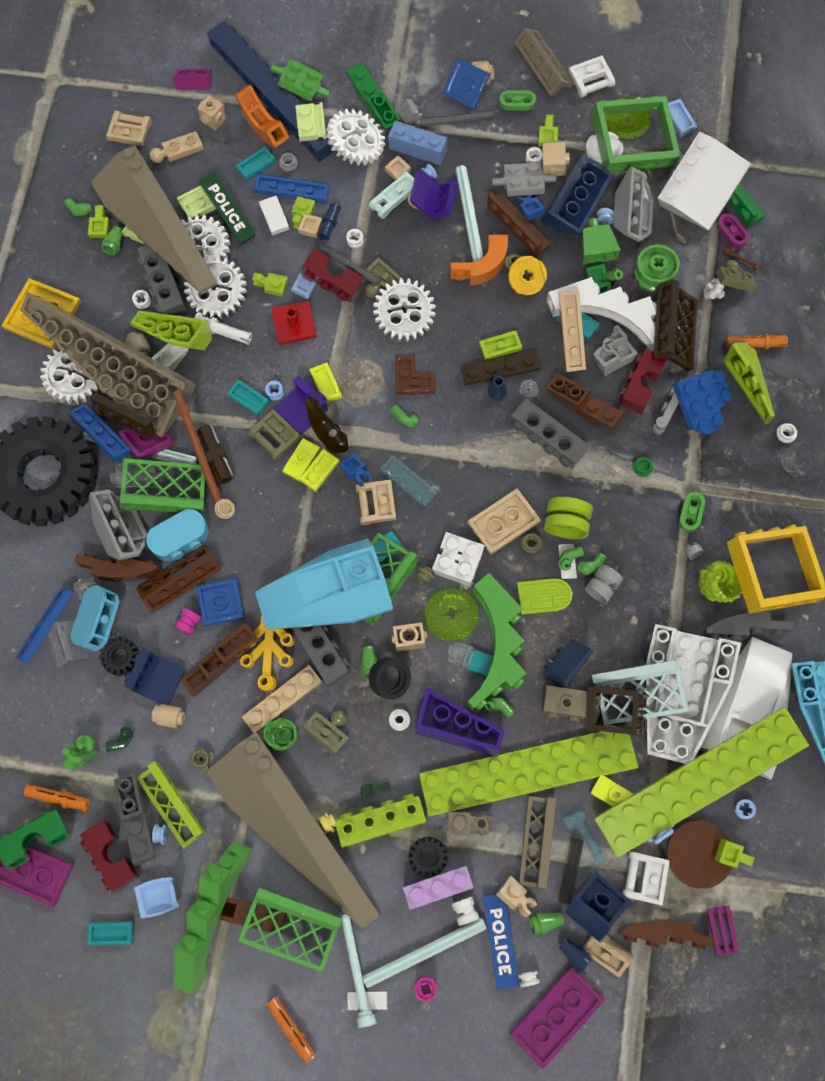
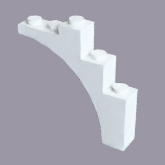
M592 277L548 292L546 301L553 317L560 315L558 293L579 290L581 312L598 314L626 326L638 336L648 350L654 352L656 323L653 320L657 314V305L655 302H652L650 296L629 303L628 296L625 292L623 293L621 287L600 294L599 286L597 283H594Z

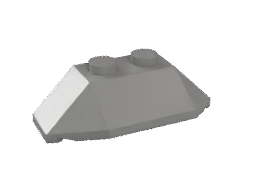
M630 167L615 192L613 226L624 235L640 242L649 236L652 231L653 197L646 181V174L634 167Z
M110 489L91 492L89 497L93 524L107 555L118 560L139 556L147 544V532L137 511L134 509H121L120 497L115 495Z

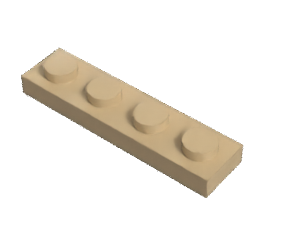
M579 290L559 292L565 372L586 370Z
M309 665L243 715L242 718L253 733H258L266 726L267 722L275 720L323 682Z

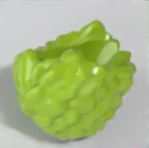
M718 560L707 566L705 570L699 571L698 586L700 587V592L708 600L726 603L741 598L742 590L734 566L730 563H727L725 560Z

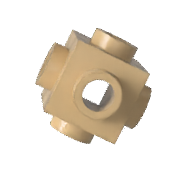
M210 95L199 104L200 120L216 131L227 119L224 104L219 99H214Z

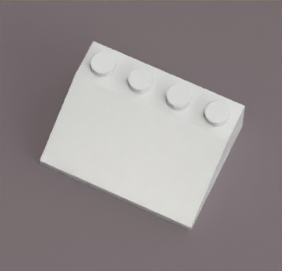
M699 131L659 195V204L661 207L709 231L751 163L718 140Z

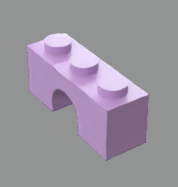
M467 866L403 887L411 910L472 889L473 884Z

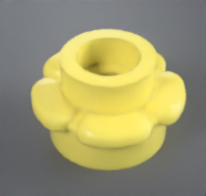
M325 812L323 816L319 817V821L325 834L331 831L333 833V828L336 827L335 820L332 814L327 815Z

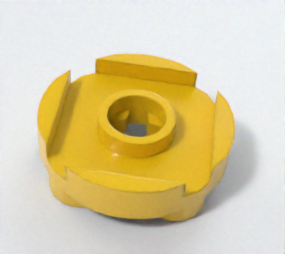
M532 256L520 257L509 267L508 282L517 294L533 295L539 292L546 282L547 271L544 264ZM526 270L532 274V277L529 278L530 281L522 277Z

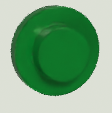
M638 458L633 464V471L640 477H647L653 471V463L648 458Z

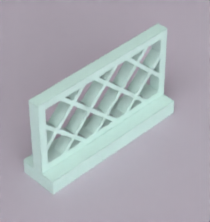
M680 659L592 675L593 684L596 683V685L617 687L614 684L621 683L619 687H623L626 682L630 681L637 686L636 689H643L645 693L650 695L647 699L646 708H643V711L648 712L643 714L645 719L689 711L680 670L682 668ZM676 673L677 684L672 689L663 681L667 675ZM647 678H652L658 683L653 692L642 686ZM661 685L671 692L665 702L655 695ZM601 693V713L604 724L609 725L632 721V715L626 709L631 701L633 702V696H625L629 700L624 708H621L613 702L617 695H613L610 700L604 693ZM673 694L681 699L683 708L675 709L667 704ZM652 698L663 704L658 712H653L647 708ZM612 705L621 712L616 719L609 720L607 710Z

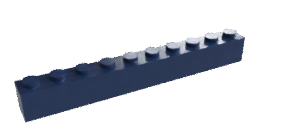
M223 21L208 31L207 35L210 45L247 85L252 86L256 95L299 140L296 105H302L300 98L278 86L279 76L275 72L272 73L267 63L259 59L256 51L248 47L244 38H240L232 26L229 27ZM320 137L318 140L300 141L318 162H321L335 152L331 150L333 145L328 144L329 138L324 139V137Z

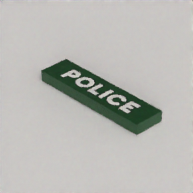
M214 171L198 180L199 185L239 245L256 236V233Z

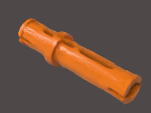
M764 334L760 336L726 337V348H730L732 344L739 342H748L752 348L760 347L763 349L787 347L788 344L787 335Z
M27 784L24 790V797L60 805L63 809L72 808L87 812L91 802L90 798L75 796L69 791L63 793L32 784Z
M276 996L265 1006L269 1009L290 1041L288 1043L290 1047H294L305 1064L316 1054L304 1037L306 1035L304 1032L301 1033L278 999V996Z

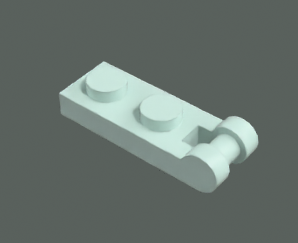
M406 171L369 203V208L378 212L377 215L381 219L386 218L389 212L411 193L414 178Z

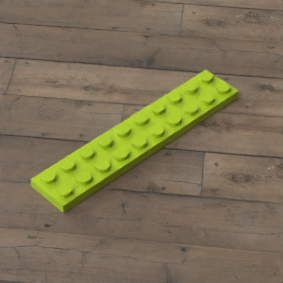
M782 707L595 816L594 819L616 856L620 857L808 747L809 744L786 707Z
M601 731L501 754L498 757L492 756L419 773L430 817L598 778L601 774L606 776L639 767L630 734Z

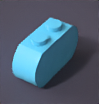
M185 509L151 528L147 534V545L160 560H178L184 556L185 552L199 548L206 541L209 528L198 511Z
M97 585L90 587L84 593L70 634L73 644L91 651H98L107 643L120 603L116 593Z

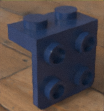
M143 648L135 657V665L132 671H129L125 677L124 682L126 684L124 687L157 703L169 705L185 669Z

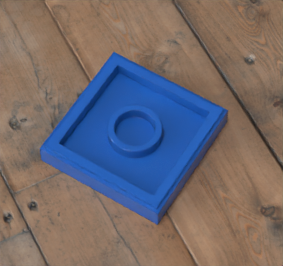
M457 58L442 94L472 109H476L491 74Z
M237 578L196 586L204 627L245 618Z

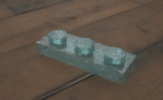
M394 455L380 468V472L425 509L438 495V491Z

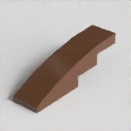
M244 623L212 647L213 651L197 662V667L180 679L192 696L195 697L231 667L258 640V637Z

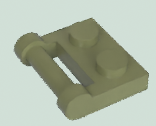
M274 409L248 432L252 439H256L271 454V458L274 461H278L301 438L300 434ZM263 429L280 444L277 449L260 433Z

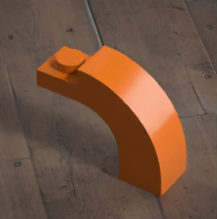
M247 85L234 94L242 109L243 116L266 144L276 148L290 138L281 121L272 118L265 110L251 85Z
M489 235L488 252L479 261L451 263V279H470L471 286L485 283L494 278L501 271L505 263L508 235Z

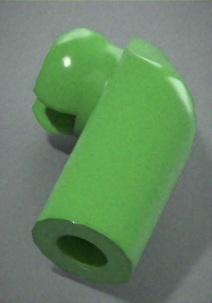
M397 405L393 406L390 410L392 415L408 428L415 427L414 425L419 422L415 415L408 417Z
M579 546L563 551L558 561L559 568L565 571L570 570L573 559L584 556L582 547Z
M598 553L594 561L580 562L578 564V571L584 575L595 574L599 567L604 564L607 557L602 553Z
M501 697L486 699L488 703L484 708L487 711H501L507 719L515 713L511 706Z

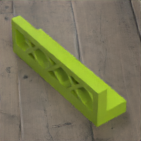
M153 761L147 766L148 770L138 776L137 780L182 848L185 849L206 834V832L161 765ZM150 774H153L157 780L156 788L149 787L144 781ZM159 791H164L169 798L168 805L158 802ZM171 808L176 809L181 816L180 823L170 820ZM183 826H187L193 834V837L186 842L181 836Z

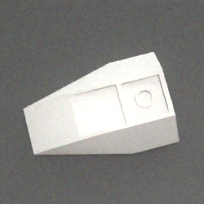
M655 624L646 665L680 659L682 667L680 670L689 711L647 718V750L649 755L684 764L695 759L732 687L741 647L740 642L719 638V640ZM676 673L667 675L663 681L672 689L677 684ZM647 678L646 689L653 692L658 683L652 678ZM661 685L655 695L665 702L671 692ZM673 694L667 704L675 709L683 708L681 699ZM652 698L647 708L653 712H658L663 704Z
M754 637L749 640L739 654L732 687L699 750L706 752L782 707H786L788 710L793 653ZM776 766L760 774V776L772 780Z

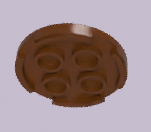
M696 820L680 825L671 834L666 847L667 860H670V870L679 881L693 888L706 889L719 885L728 877L732 866L714 860L721 839L730 841L728 836L718 826L707 821Z

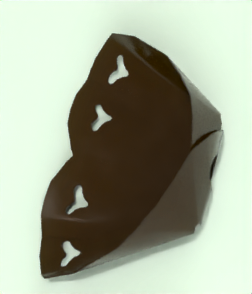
M310 396L306 397L305 404L308 418L318 439L334 453L340 454L348 451L347 434L342 432L340 427L332 422L320 407L317 399ZM330 430H336L337 435L335 437H330Z

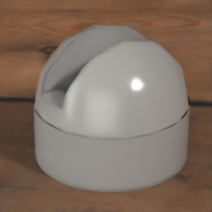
M691 542V545L688 544L685 548L686 555L690 560L699 557L704 552L703 548L696 542Z

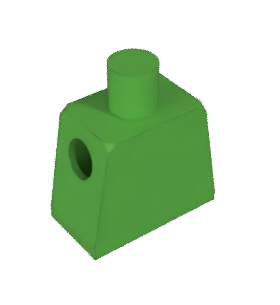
M597 218L589 219L587 221L588 227L584 228L581 234L582 265L618 260L620 247L610 225H599Z

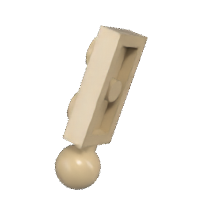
M195 131L163 142V149L153 148L149 156L154 163L162 162L166 156L169 162L204 149Z

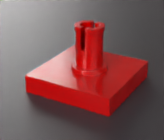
M309 301L271 308L279 346L317 338Z

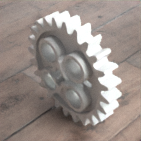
M345 109L344 113L339 111L337 115L334 114L333 118L330 119L326 129L328 132L326 138H329L328 144L333 145L331 150H337V156H344L343 161L348 158L350 159V164L356 161L359 166L362 161L364 165H367L368 161L372 164L374 159L377 160L384 150L385 143L383 141L385 137L381 136L383 130H378L380 125L373 123L374 118L369 120L368 114L362 116L361 111L356 114L354 109H352L351 113Z
M196 215L195 220H192L189 216L187 223L181 220L206 262H209L210 256L214 261H216L218 256L221 258V262L222 259H228L225 253L230 252L227 246L231 245L228 240L229 235L225 232V227L221 226L219 221L214 223L213 217L207 220L206 215H203L202 219H199L198 215ZM199 230L202 231L201 234L195 235V233H196L197 231H199ZM211 242H217L214 246H209Z
M210 256L209 262L205 261L219 288H216L215 291L210 288L199 293L188 282H184V285L189 288L184 290L186 295H189L186 299L188 302H192L190 306L196 308L197 313L203 311V316L206 317L210 313L211 318H214L217 314L222 319L223 313L229 317L230 310L236 313L234 307H241L239 300L245 301L244 296L241 294L247 293V290L242 287L246 286L247 283L246 281H241L245 276L243 273L239 274L241 269L239 267L235 268L234 262L228 265L227 258L221 262L219 256L216 261ZM225 276H230L231 279L229 282H222V279ZM203 293H209L207 299H201ZM222 295L229 296L225 302H221L220 297Z
M400 278V284L393 280L392 286L387 283L385 284L386 291L380 289L382 296L376 295L378 302L374 303L373 307L377 310L373 311V315L378 317L375 318V323L381 322L379 330L385 328L384 335L390 332L391 339L397 335L399 341H401L402 337H405L408 342L409 336L416 340L417 333L423 336L422 329L429 331L427 324H433V320L429 317H435V312L431 310H434L436 305L430 304L434 301V297L428 298L430 291H423L425 285L417 287V280L414 284H411L410 278H408L407 283H404L403 279ZM415 296L418 301L411 303L408 301V298ZM391 298L398 299L399 303L397 305H392L389 303V300ZM402 307H406L407 313H403ZM417 315L420 317V320L413 322L410 320V317ZM399 317L401 322L394 324L391 322V318Z
M53 350L54 356L47 355L50 361H43L46 368H41V372L44 375L40 376L47 393L49 395L52 394L54 400L59 398L61 403L67 400L69 405H71L72 400H75L79 404L80 399L87 402L86 397L91 396L92 392H100L98 385L91 381L73 362L65 364L67 361H71L66 353ZM82 383L80 387H75L77 384Z

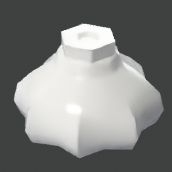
M713 278L711 282L706 284V288L703 290L705 299H721L724 296V285L720 284L718 278Z

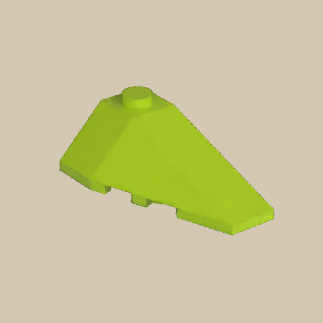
M138 311L130 322L131 326L174 346L205 351L213 339L208 321L203 319Z
M748 342L734 343L723 362L765 424H768L775 414L757 353L754 348L750 347Z

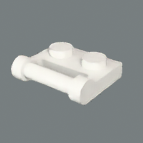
M603 56L569 67V74L578 90L580 98L601 88L615 86L614 76ZM603 76L605 77L604 80H601L599 82L590 84L588 86L584 85V83H587L589 81L598 79Z
M629 852L628 858L630 863L626 887L622 894L627 898L662 906L670 860ZM642 861L645 862L641 890L640 893L634 892L638 863Z

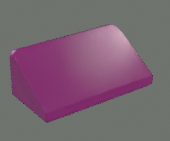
M177 69L173 76L175 89H211L212 69Z

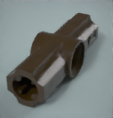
M201 426L196 432L203 446L208 464L211 466L218 484H227L234 479V474L228 464L225 450L222 444L219 443L213 426Z

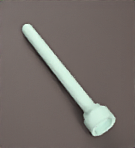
M344 914L341 917L360 1009L357 1022L358 1027L363 1028L376 1024L375 1014H372V1011L368 1008L349 915Z

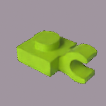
M546 115L545 126H540L538 147H543V143L558 141V127H553V115Z
M300 196L297 197L292 209V216H294L292 219L294 223L293 228L299 229L303 214H313L316 206L314 200Z
M96 205L95 217H89L88 236L90 238H105L109 233L110 220L106 217L107 212L104 210L103 205Z
M254 273L252 281H254V286L264 287L265 293L283 297L288 277L269 273L267 278L260 273Z
M721 839L714 860L738 868L739 862L752 866L755 857L743 853V846Z

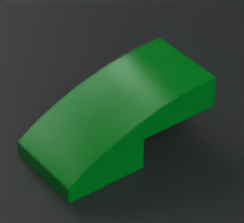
M604 264L584 269L586 278L592 277L594 283L598 284L600 294L612 290L611 282H608Z

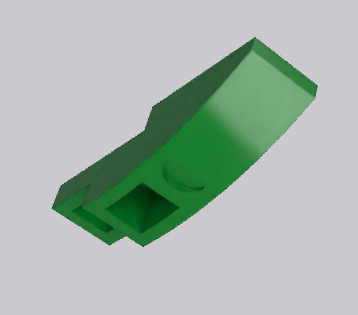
M363 62L347 70V76L354 85L357 96L371 116L385 131L393 127L395 121L401 122L383 90H379Z

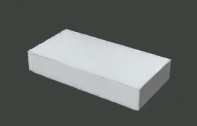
M277 196L259 201L272 236L290 230Z

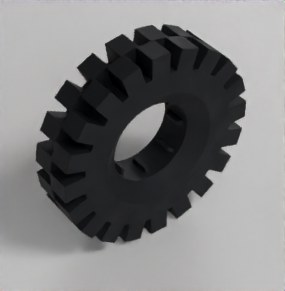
M43 416L42 421L37 417L26 418V425L18 421L11 425L13 429L11 433H8L5 429L0 433V439L2 440L0 442V510L13 520L16 519L25 525L30 526L33 523L37 527L47 526L48 521L55 525L63 522L62 516L67 515L69 518L73 517L78 513L75 508L78 505L84 507L89 501L86 495L87 493L94 492L96 484L93 478H98V468L94 464L97 463L96 456L81 433L76 428H72L69 423L60 419L56 422L53 417ZM42 455L54 456L61 463L60 475L56 482L43 490L29 489L30 487L24 484L23 476H25L24 470L28 463Z

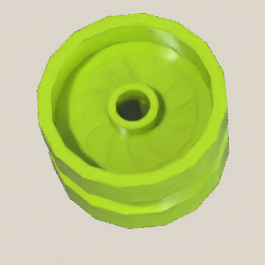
M551 498L548 501L547 513L549 516L545 519L544 530L551 535L561 538H586L589 535L590 524L588 520L591 519L593 507L588 502L576 498Z

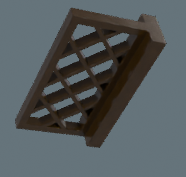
M675 279L660 284L658 288L653 356L657 359L664 357L683 369L691 371L694 365L698 299L680 289L679 282ZM686 301H688L689 303H691L690 309H689L688 304H687ZM680 306H682L685 315H683ZM679 323H680L681 326H682V329H683V331H684L683 333H682V331H681V329H680V327H679ZM684 336H686V338H687V340H688V345H687V343H686V341H685ZM678 341L680 342V345L683 350H680L679 345L677 343ZM683 354H685L687 362L685 361Z

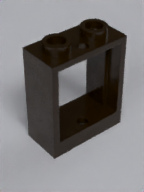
M600 685L588 686L586 730L630 735L642 733L646 725V719L643 717V708H646L647 704L644 690ZM601 693L633 696L632 727L600 724Z

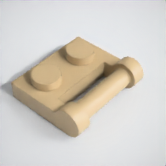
M115 110L106 137L110 141L143 146L148 130L152 125V118L149 116L139 117L122 114L121 111ZM121 121L130 122V123H136V124H141V126H140V125L129 124V123H123V122H121Z
M391 480L363 483L364 486L362 487L358 484L356 485V492L359 494L361 525L396 520ZM371 490L373 493L375 515H369L366 492Z

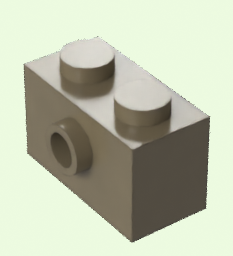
M547 685L544 693L542 713L547 714V718L559 719L562 716L568 717V721L581 722V720L586 718L588 691Z

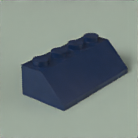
M582 153L570 169L541 222L556 232L579 235L613 174Z

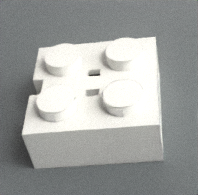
M446 532L440 547L442 554L437 555L432 568L433 574L471 587L485 545Z

